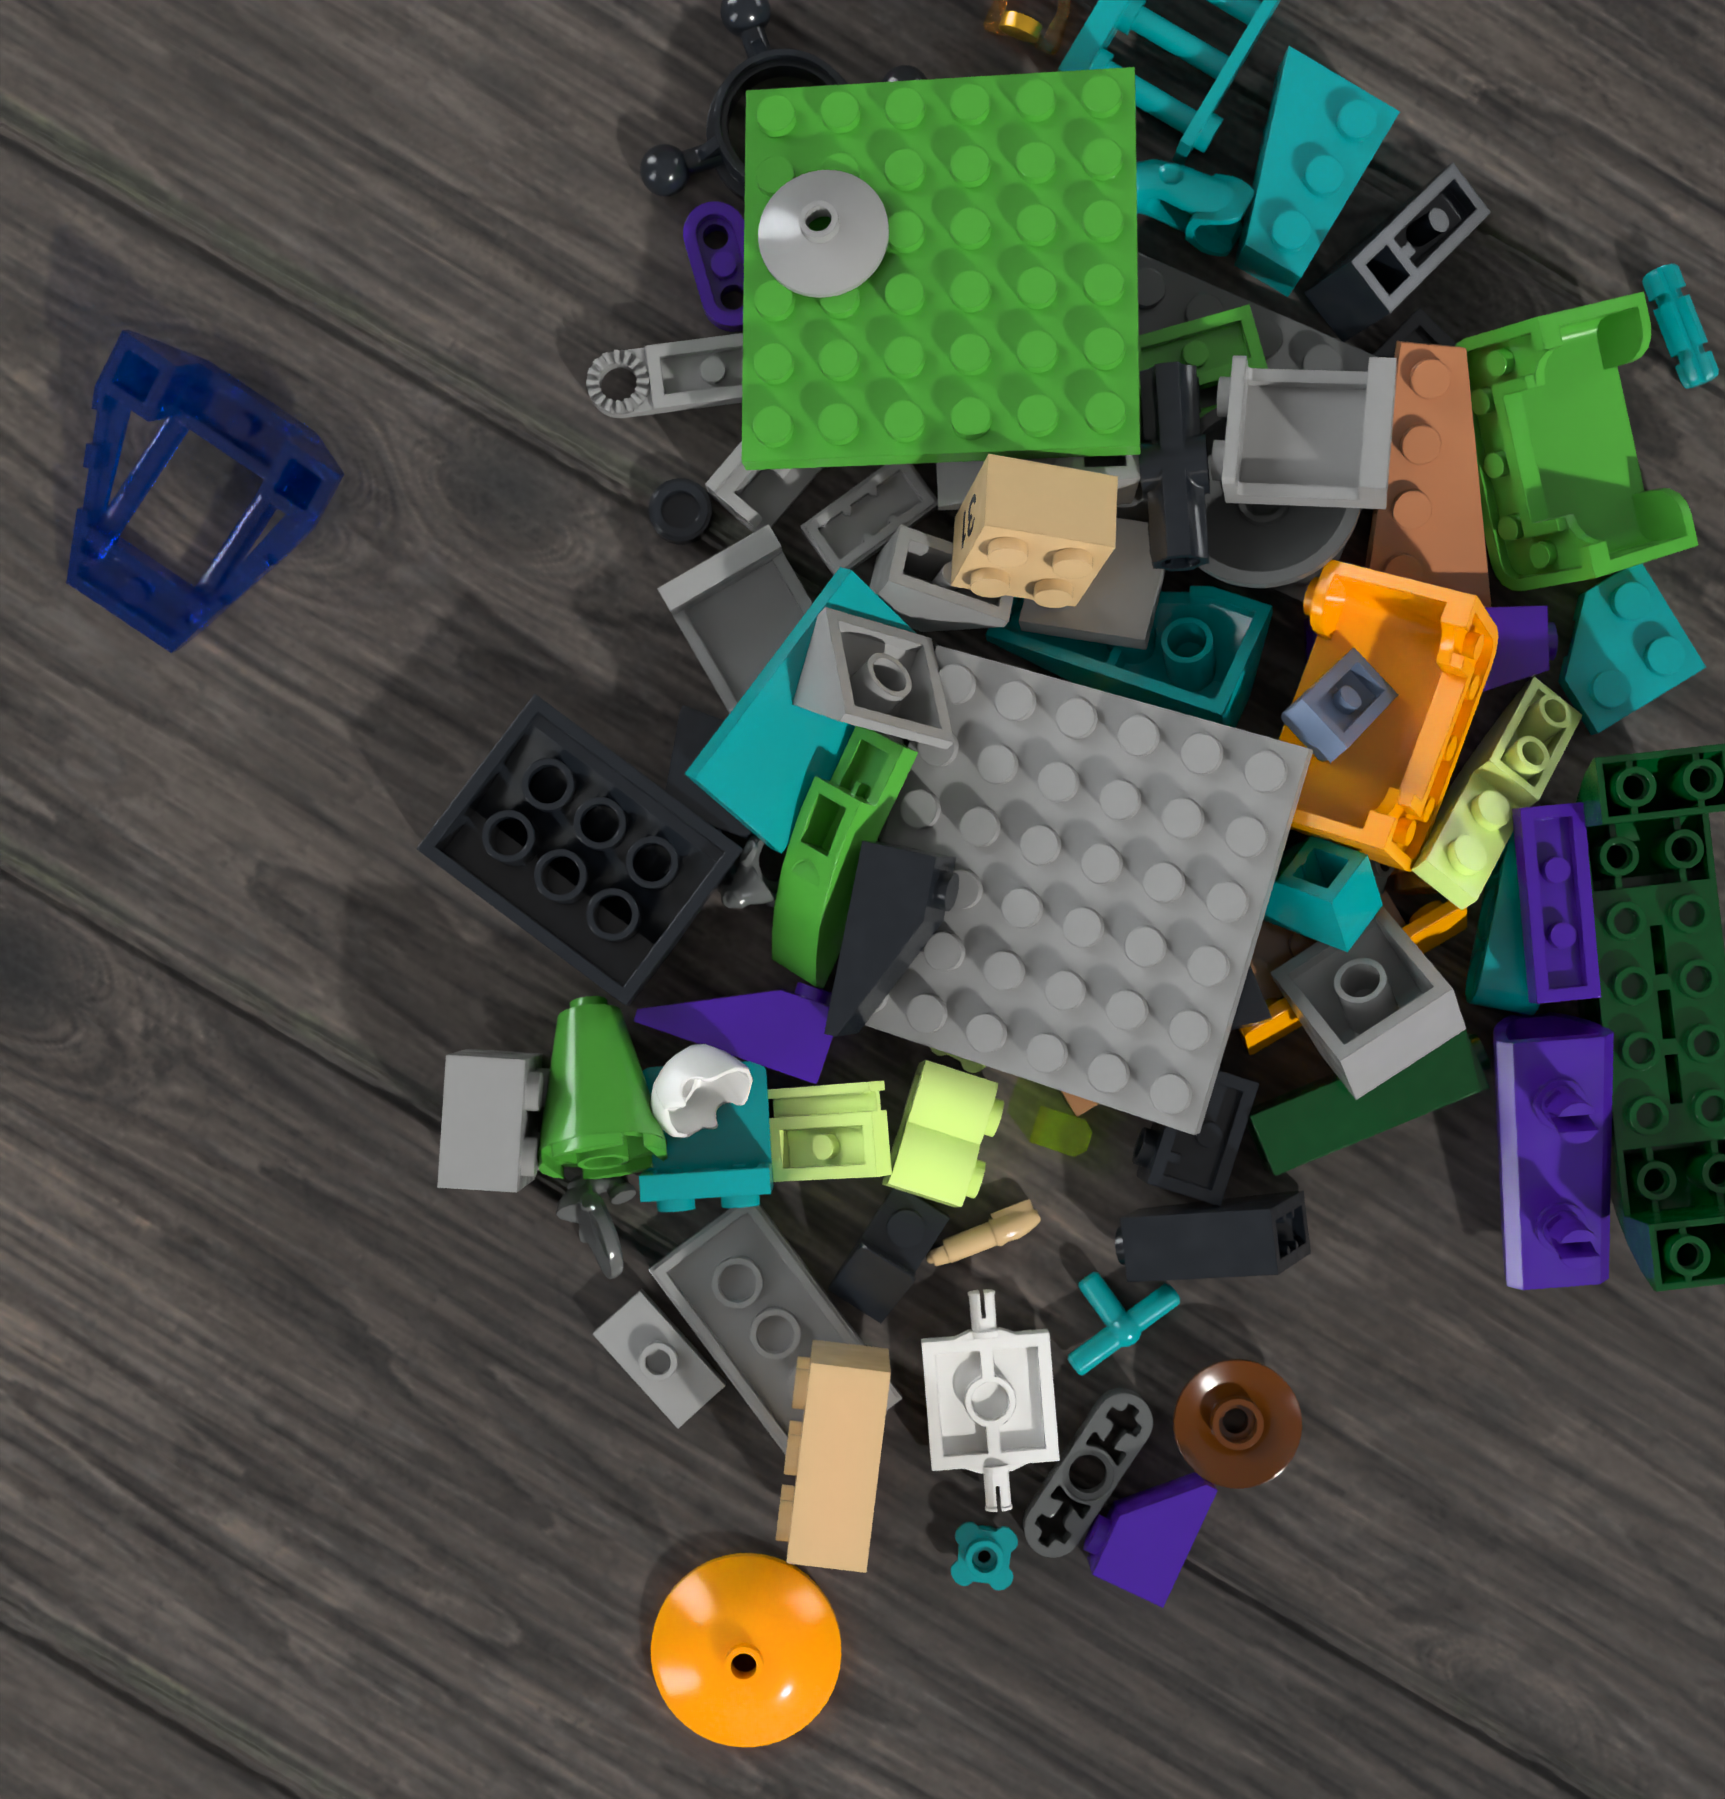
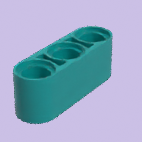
M1513 831L1486 882L1467 974L1465 996L1466 1001L1470 1004L1532 1016L1536 1013L1540 1004L1529 1003Z

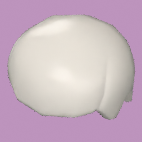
M706 1044L691 1045L667 1061L656 1078L650 1101L652 1114L661 1128L673 1137L688 1138L702 1128L716 1129L718 1127L716 1112L721 1105L733 1103L742 1106L747 1101L753 1082L750 1070L745 1064L726 1051Z

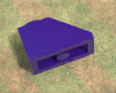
M1196 1472L1113 1501L1106 1517L1100 1514L1095 1517L1085 1538L1083 1550L1089 1552L1087 1561L1092 1575L1163 1608L1218 1491L1216 1486Z

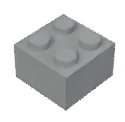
M465 1049L446 1055L437 1188L517 1193L535 1180L537 1170H539L537 1159L540 1139L538 1118L541 1107L545 1105L550 1072L549 1068H542V1053Z

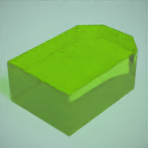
M1040 1104L1028 1141L1075 1157L1087 1151L1092 1131L1085 1119Z

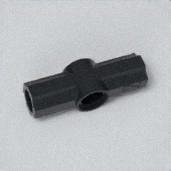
M1178 361L1157 363L1147 370L1140 371L1144 440H1140L1139 464L1142 495L1144 500H1148L1149 552L1153 569H1165L1171 572L1193 570L1198 566L1210 564L1205 494H1210L1206 434H1201L1199 377H1197L1196 365H1185Z

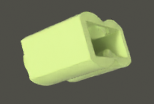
M928 1060L920 1062L890 1153L892 1175L884 1176L882 1185L954 1208L962 1207L966 1196L974 1199L980 1189L986 1168V1162L977 1159L980 1144L984 1135L990 1137L995 1135L1003 1113L1004 1101L995 1098L999 1083Z

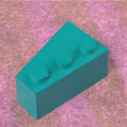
M1291 46L1288 47L1275 75L1272 99L1266 126L1263 130L1260 154L1251 187L1254 190V197L1245 212L1243 229L1234 266L1287 297L1302 277L1400 113L1397 109Z

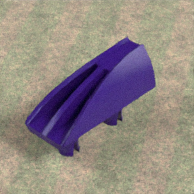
M1550 1011L1546 1014H1534L1532 1016L1511 1014L1498 1022L1493 1030L1504 1275L1508 1287L1520 1290L1597 1285L1609 1279L1614 1032L1604 1026L1602 1027L1598 1023L1580 1017Z

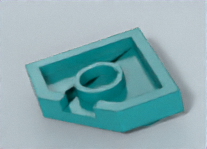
M1642 563L1614 573L1578 596L1573 620L1576 622L1568 655L1563 659L1558 683L1574 709L1583 715L1581 720L1590 735H1594L1705 669L1706 665Z

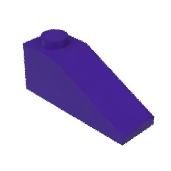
M798 981L795 992L777 989L643 1007L637 1009L634 1022L698 1044H706L721 1049L735 1057L817 1084L833 1038L831 1035L824 1034L832 993Z

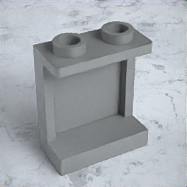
M1233 355L1231 377L1220 376L1217 390V417H1227L1225 440H1214L1211 458V480L1222 481L1225 502L1386 509L1397 358L1369 357L1368 372L1257 369L1248 366L1247 356Z
M769 524L657 588L729 714L813 604L785 557L782 546Z

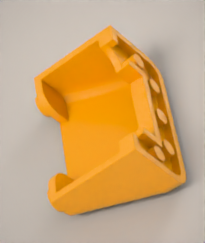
M1331 560L1323 567L1320 577H1314L1311 580L1305 593L1303 611L1305 615L1310 616V625L1317 634L1293 702L1352 648H1355L1395 690L1398 696L1351 746L1331 763L1328 760L1322 762L1312 754L1290 829L1368 854L1369 859L1411 872L1432 831L1489 676L1497 650L1498 629L1476 595ZM1284 724L1279 740L1306 747Z

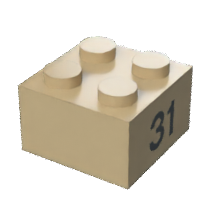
M988 454L955 516L951 586L971 589L974 594L981 597L996 598L1007 595L1031 599L1038 605L1047 608L1076 607L1115 549L1118 476Z

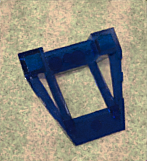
M129 329L122 330L94 387L91 409L97 410L93 441L86 443L83 467L89 469L83 507L77 508L66 583L170 653L176 652L216 620L287 557L316 528L345 474L314 430L214 363ZM131 411L148 422L165 419L109 504ZM189 430L264 479L251 503L195 587L120 537ZM279 509L286 515L247 556L276 510Z

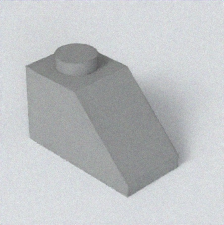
M900 525L876 557L870 588L910 628L921 632L1004 627L1009 622L1013 596L1004 595L996 598H987L974 594L971 589L951 586L952 542Z

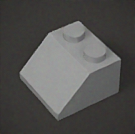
M1383 906L1348 952L1318 941L1270 972L1274 982L1321 1056L1356 1100L1466 1029L1451 985Z

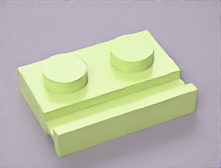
M884 1080L767 1089L768 1099H773L774 1118H769L773 1182L892 1175L887 1110H881L879 1091L885 1090Z

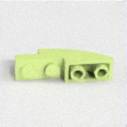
M1535 676L1528 680L1487 732L1448 789L1441 803L1430 836L1411 871L1461 910L1476 902L1513 832L1512 809L1530 807L1539 801L1583 715Z

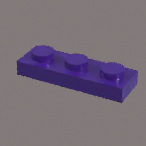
M1583 802L1513 808L1512 819L1529 1003L1540 1004L1601 998Z

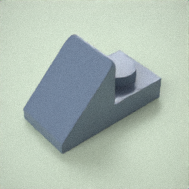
M1352 648L1282 713L1281 719L1307 748L1313 749V754L1318 760L1322 762L1328 760L1331 763L1351 746L1398 694L1355 648Z

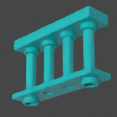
M1098 0L1057 72L1123 68L1112 61L1114 54L1109 52L1107 48L1118 30L1126 35L1132 30L1216 79L1197 111L1135 75L1136 106L1183 133L1172 161L1184 165L1194 148L1205 153L1224 120L1215 114V111L1281 0H1263L1262 2L1259 0H1206L1248 25L1230 56L1144 7L1146 0Z

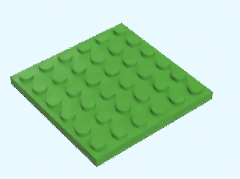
M1135 67L746 90L741 462L746 470L985 461L988 454L1016 459L1140 455ZM817 170H837L860 178L881 199L889 222L887 250L876 271L857 288L833 297L816 298L803 296L781 285L767 269L758 243L760 219L771 197L793 178ZM819 217L809 224V229L822 231L829 226L831 218Z

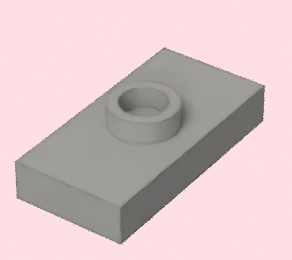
M913 464L884 465L800 526V530L834 575L840 567L853 570L881 550L900 525L911 528L938 509V499Z
M642 1288L593 1333L595 1338L677 1429L726 1386V1381Z

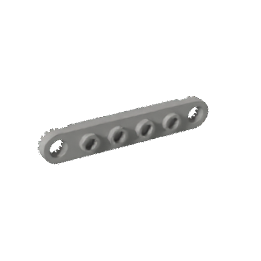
M743 333L646 345L643 348L614 350L613 352L603 353L601 357L593 361L592 366L587 372L586 386L588 394L599 411L613 418H629L742 403ZM616 368L628 369L637 378L635 392L630 395L629 399L625 398L624 401L608 399L601 390L604 376Z

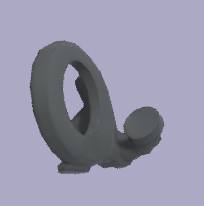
M754 834L748 839L740 855L738 868L733 864L717 887V892L721 895V902L728 908L743 909L750 904L766 903L769 907L775 906L779 879L769 880L761 873L759 855L765 843Z
M582 1172L581 1175L575 1176L567 1185V1191L557 1202L556 1215L559 1219L579 1224L580 1241L589 1244L604 1275L608 1279H613L622 1274L624 1258L613 1220L599 1194L603 1192L608 1193L612 1204H622L632 1199L636 1195V1190L632 1184L624 1181L621 1177L583 1179Z

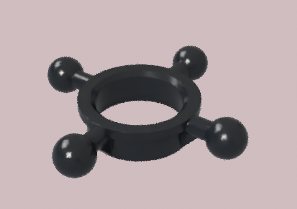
M722 0L720 7L722 22L730 33L741 37L748 59L739 64L729 74L716 92L707 118L706 143L683 151L673 145L660 144L652 147L645 153L640 164V175L644 185L652 193L664 197L676 195L685 188L690 176L715 168L720 179L729 190L745 201V164L737 156L731 145L729 124L733 110L740 98L746 93V90L764 80L782 76L804 79L816 86L848 84L837 71L815 55L795 49L771 50L765 32L771 15L768 0ZM900 65L888 71L882 82L927 80V77L914 66Z

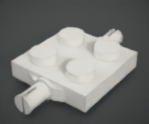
M983 1289L984 1315H981L979 1290H973L968 1292L971 1329L956 1336L921 1339L932 1471L967 1469L980 1474L983 1473L985 1510L997 1512L996 1486H999L1000 1506L1003 1512L1013 1508L1011 1504L1009 1471L1018 1469L1028 1463L1060 1461L1050 1335L1048 1329L1011 1331L997 1327L995 1290Z

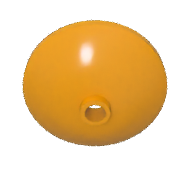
M756 1553L724 1555L701 1564L685 1575L673 1587L662 1604L655 1621L651 1640L653 1675L659 1692L668 1708L685 1726L696 1734L713 1742L734 1747L769 1745L784 1740L802 1730L820 1713L830 1698L838 1679L841 1663L840 1629L835 1612L824 1592L806 1573L796 1566L773 1556ZM739 1654H749L755 1659L756 1666L748 1672L739 1671L732 1663L733 1658Z

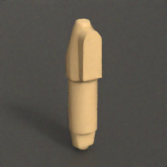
M1028 1199L991 1213V1218L988 1219V1222L943 1239L944 1245L930 1250L926 1255V1261L930 1264L934 1263L935 1266L954 1263L994 1246H1003L1009 1241L1017 1240L1040 1223L1041 1219L1038 1211L1034 1210L1031 1200Z

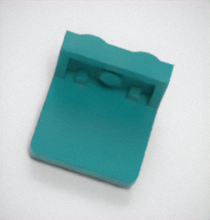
M741 1061L749 1068L753 1078L748 1099L742 1106L733 1103L721 1105L716 1112L718 1122L716 1129L702 1128L688 1138L673 1137L663 1130L667 1141L668 1158L663 1162L655 1154L652 1155L653 1168L644 1170L639 1175L640 1202L656 1201L658 1212H679L696 1209L695 1199L721 1197L722 1208H744L760 1205L759 1195L772 1193L774 1183L767 1071L765 1066L750 1061ZM653 1066L643 1070L650 1094L652 1093L653 1084L664 1066Z

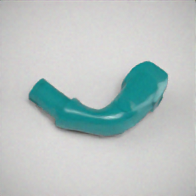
M1157 159L1137 162V214L1152 217L1185 233V240L1203 253L1213 256H1227L1240 237L1243 229L1241 219L1253 200L1254 190L1251 186L1234 176L1217 173L1214 176H1210L1177 163Z

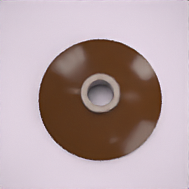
M1228 1359L1203 1368L1187 1382L1176 1402L1173 1429L1180 1453L1198 1475L1218 1486L1244 1489L1270 1481L1288 1466L1300 1444L1302 1415L1293 1390L1278 1373L1255 1361ZM1234 1408L1243 1410L1245 1421L1240 1428L1231 1430L1224 1427L1223 1418L1227 1411Z

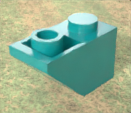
M1310 836L1283 852L1263 920L1348 952L1383 906L1368 854L1314 836Z

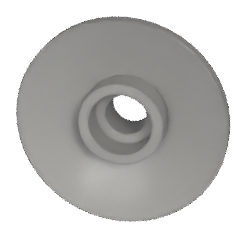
M837 170L808 172L784 184L767 203L758 229L760 253L771 275L787 289L803 296L816 298L838 296L864 283L882 262L889 241L888 217L877 193L860 178ZM819 217L831 218V222L826 229L822 231L809 229V224Z

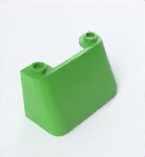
M1644 291L1538 316L1465 338L1455 345L1464 347L1467 350L1483 526L1489 558L1497 579L1503 586L1512 591H1526L1595 579L1698 546L1692 513L1688 503L1681 494L1670 488H1656L1644 491L1618 366L1641 358L1650 344L1651 322Z

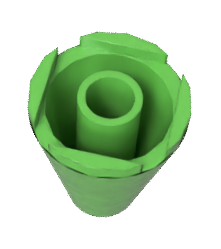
M586 996L572 1000L569 1003L570 1008L562 1011L557 1018L538 1146L539 1153H537L538 1168L542 1174L565 1179L564 1167L582 1168L583 1179L619 1177L653 1168L652 1155L655 1154L663 1162L668 1158L667 1141L663 1129L652 1114L650 1105L651 1094L622 1011L617 1006L608 1005V1000L601 996Z

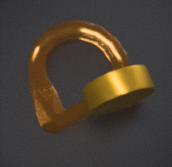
M993 0L984 21L986 31L1000 36L1009 35L1029 42L1036 49L1051 55L1059 51L1068 23L1071 6L1070 0H1057V13L1044 37L1040 34L1043 26L1037 20L1018 12L1006 11L1008 0Z

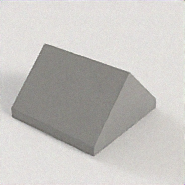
M825 607L818 614L793 705L840 722L946 750L954 744L932 638Z

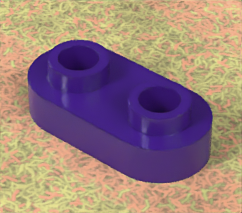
M719 201L706 202L692 210L683 228L684 243L701 303L707 318L713 325L724 331H743V306L736 310H730L723 306L722 300L727 293L732 291L744 293V219L734 207L727 203ZM720 231L725 233L728 237L725 246L720 249L709 248L705 244V239L711 232Z

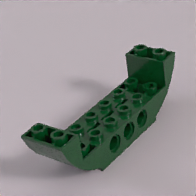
M1725 744L1593 758L1584 774L1576 803L1583 802L1601 998L1578 1000L1580 1018L1598 1023L1602 1027L1604 1026L1614 1032L1611 1199L1628 1247L1642 1274L1654 1291L1725 1284V950L1709 813L1725 811Z

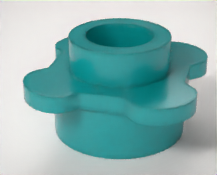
M970 1521L961 1524L955 1532V1539L959 1544L958 1558L951 1565L950 1569L954 1581L961 1586H968L972 1582L988 1583L994 1590L998 1591L1009 1587L1014 1578L1013 1572L1009 1567L1011 1552L1018 1546L1015 1532L1007 1526H1001L996 1529L987 1525L977 1526L976 1523ZM983 1550L990 1553L989 1560L985 1562L978 1558V1554Z

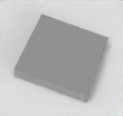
M1116 518L1115 549L1076 607L1047 608L1038 605L1034 600L1024 598L1019 617L1021 631L1147 650L1166 572L1165 569H1153L1149 552L1148 522Z

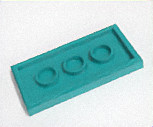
M843 567L837 570L685 772L689 779L768 847L781 854L789 844L799 812L814 777L817 776L829 781L831 780L856 727L855 725L840 722L793 705L818 614L825 607L916 633L852 570Z

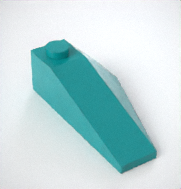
M1190 586L1189 592L1161 591L1147 650L1021 631L1019 617L1024 598L1014 597L1009 622L1004 627L988 628L985 636L987 641L1075 684L1236 728L1252 692L1273 608L1271 605L1212 586Z

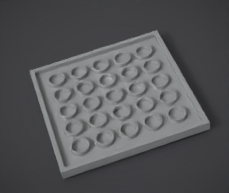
M936 645L935 656L954 744L946 750L910 740L908 747L917 751L918 754L889 813L882 842L956 857L953 872L959 875V890L953 908L950 911H945L942 924L875 1010L865 1026L1192 1135L1199 1134L1313 749Z

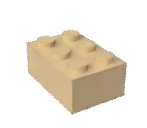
M812 1340L811 1356H798L792 1408L802 1409L804 1413L802 1422L790 1420L784 1474L796 1476L795 1486L782 1484L776 1531L777 1541L788 1542L786 1563L867 1572L891 1375L888 1348Z

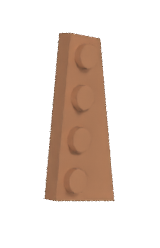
M1396 341L1394 358H1397L1396 392L1386 509H1373L1365 568L1476 595L1484 607H1491L1467 350L1461 346Z

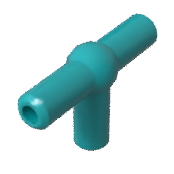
M1099 1272L1090 1273L1078 1283V1288L1106 1327L1068 1354V1362L1078 1375H1085L1121 1347L1134 1345L1145 1329L1180 1304L1179 1295L1170 1284L1164 1283L1126 1311Z

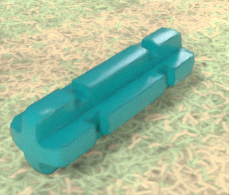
M1671 263L1650 271L1643 277L1642 284L1649 302L1656 301L1658 308L1653 310L1671 358L1677 356L1680 364L1676 365L1675 369L1682 386L1686 389L1694 388L1713 380L1718 376L1719 368L1712 351L1705 352L1702 345L1708 342L1690 294L1683 296L1681 288L1685 287L1686 283L1679 266Z

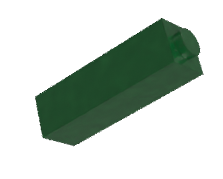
M1465 1029L1357 1100L1339 1077L1333 1073L1253 1106L1246 1127L1264 1170L1273 1176H1277L1490 1088L1483 1072L1490 1069V1061L1479 1037L1476 1034L1468 1036Z

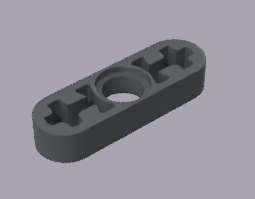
M1114 1388L1099 1397L1060 1455V1461H1056L1026 1506L1022 1518L1023 1530L1028 1544L1038 1554L1050 1558L1061 1557L1070 1553L1077 1546L1149 1438L1153 1428L1152 1413L1142 1396L1134 1390ZM1128 1404L1135 1406L1132 1415L1138 1425L1133 1431L1125 1427L1118 1431L1111 1443L1114 1449L1121 1451V1453L1114 1459L1104 1446L1088 1439L1093 1432H1096L1104 1441L1113 1427V1423L1107 1415L1108 1411L1112 1407L1123 1411ZM1083 1455L1096 1456L1105 1464V1476L1102 1482L1091 1489L1079 1488L1069 1479L1071 1464ZM1060 1485L1071 1499L1086 1505L1079 1512L1070 1503L1062 1516V1522L1067 1532L1063 1536L1051 1533L1047 1539H1043L1040 1537L1042 1530L1037 1518L1041 1514L1050 1518L1056 1514L1063 1501L1061 1495L1053 1493V1491Z

